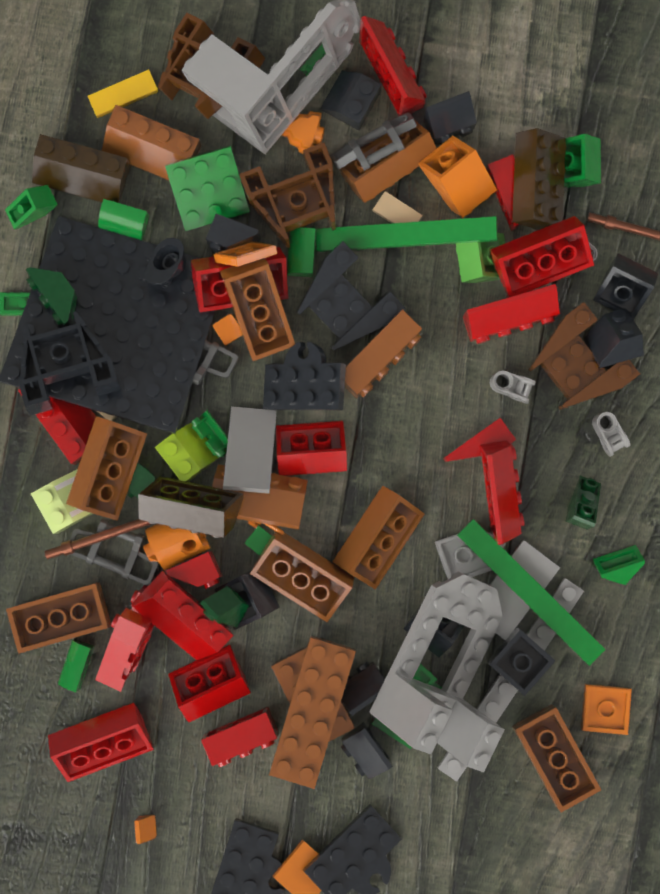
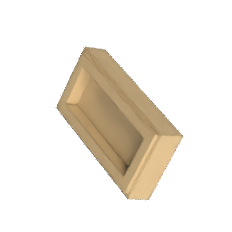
M386 191L373 208L374 213L391 224L419 222L423 216Z

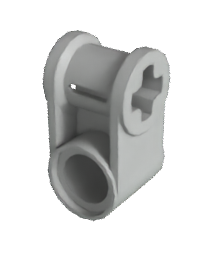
M499 371L492 375L490 387L493 391L506 395L516 401L529 403V393L532 386H535L536 383L534 380L507 371ZM498 376H503L506 379V386L504 388L497 385L496 379Z
M603 412L594 416L592 420L593 428L609 457L613 456L615 451L631 446L626 433L622 430L614 414ZM603 416L609 420V426L606 429L600 425V419Z

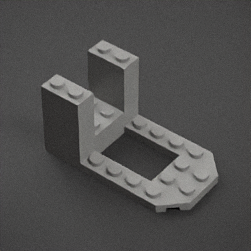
M334 0L320 9L313 22L302 30L297 41L287 48L281 60L271 67L269 74L263 72L212 34L201 43L195 55L186 61L182 71L189 82L222 105L212 116L263 154H266L351 53L354 45L351 39L354 33H359L361 21L354 0ZM322 42L326 53L325 56L315 63L310 74L304 77L294 93L288 95L284 100L280 90L319 43Z
M458 571L450 575V579L444 582L438 581L431 585L369 712L412 748L432 754L438 743L465 766L484 772L505 729L463 700L503 618L496 588ZM445 617L471 629L442 689L415 680L413 677L442 618Z

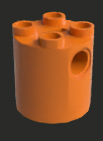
M156 524L145 529L149 543L143 545L144 551L150 562H159L164 570L210 549L206 539L207 536L204 533H192L190 530L180 528L172 529L162 524Z

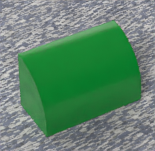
M103 199L98 227L143 240L150 216L147 211Z
M297 228L289 231L290 247H288L287 276L313 277L316 228Z
M72 639L58 680L59 686L75 693L81 689L95 647L94 645Z

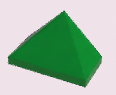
M636 545L593 559L602 578L622 585H626L645 564V560Z

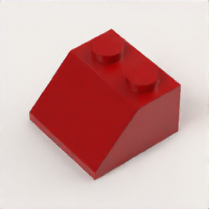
M212 551L166 571L168 576L197 587L204 585L205 589L220 583L218 578L223 576Z

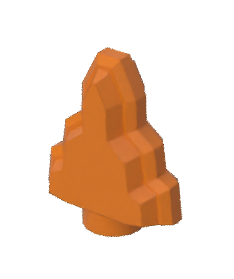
M310 111L307 115L299 114L281 136L287 137L290 145L297 147L299 153L303 154L304 149L310 148L314 144L322 143L325 131L324 127H320L322 113Z

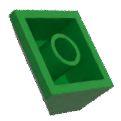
M588 134L566 138L564 187H586L600 184L601 139Z

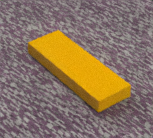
M146 70L88 95V99L96 117L100 118L113 112L115 105L125 107L157 93L158 89L150 71Z

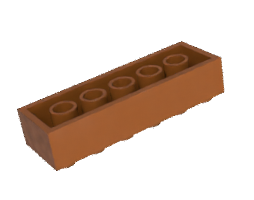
M315 636L310 637L271 765L270 776L315 789L356 649Z

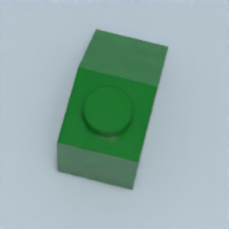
M48 185L25 189L5 211L15 230L46 216L57 206V202Z

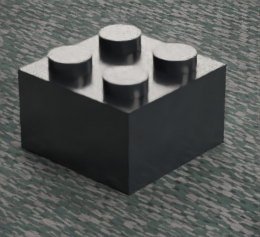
M516 628L487 661L492 668L524 696L555 662L549 654L519 628Z

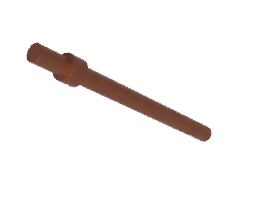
M590 212L588 214L587 221L603 225V228L610 230L615 228L660 240V231L620 221L610 215L605 217Z
M137 519L75 541L68 540L62 542L60 546L46 550L45 556L47 559L62 554L67 556L75 553L77 549L151 524L148 521Z

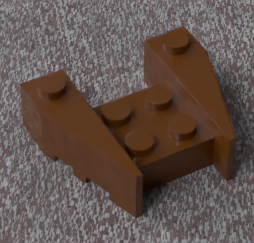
M186 13L174 32L172 38L174 44L172 50L168 52L167 59L169 61L166 71L162 72L158 88L170 100L174 99L179 89L199 98L195 107L205 118L209 119L222 105L189 82L182 69L186 61L192 58L199 50L201 43L207 40L211 34L214 35V33L203 20ZM237 37L231 47L258 68L261 67L265 60V57L254 44Z
M324 142L303 150L308 172L270 186L266 182L261 166L239 174L250 205L287 248L290 247L286 232L326 217L332 231L336 230L333 165Z
M585 302L560 321L528 369L531 372L538 365H541L566 397L567 401L558 407L559 410L617 391L640 375L630 360L616 363L607 370L604 367L599 368L591 350L579 336L580 333L598 320Z

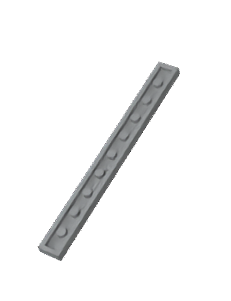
M563 578L552 597L570 613L584 591L566 578ZM538 616L526 635L545 651L556 633ZM499 674L476 709L496 723L518 690ZM447 752L437 768L457 782L467 766Z

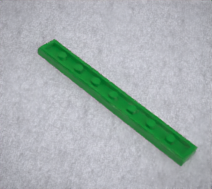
M497 217L336 227L334 231H332V228L316 229L317 252H331L342 241L351 250L498 241Z
M474 519L457 535L588 666L606 650L525 569L498 545Z

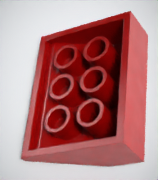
M363 16L360 21L359 43L398 116L408 112L412 114L423 108L427 98L422 86L418 87L414 80L416 79L415 72L411 66L407 67L404 61L406 59L401 47L397 48L392 29L390 27L387 28L382 21Z

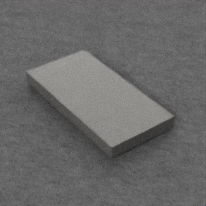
M231 406L223 490L270 493L277 410Z
M522 540L511 555L544 589L560 569L558 565L524 540ZM496 575L490 585L498 591L503 618L495 633L506 640L529 611L530 607Z

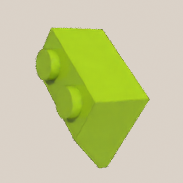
M191 423L176 431L175 434H171L155 447L179 480L185 482L191 481L218 460V457L213 456V453L205 444L208 439L206 437L201 439L196 431L192 429L193 425Z

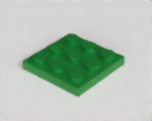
M231 146L165 165L185 231L212 224L215 214L232 218L250 212Z

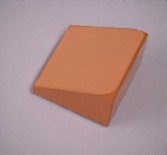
M232 314L227 315L212 325L225 346L243 336Z
M155 815L138 816L134 822L136 843L142 844L155 839L157 836Z

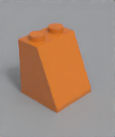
M451 136L418 163L451 211L461 218L470 214L473 209L497 191L477 151L454 136Z

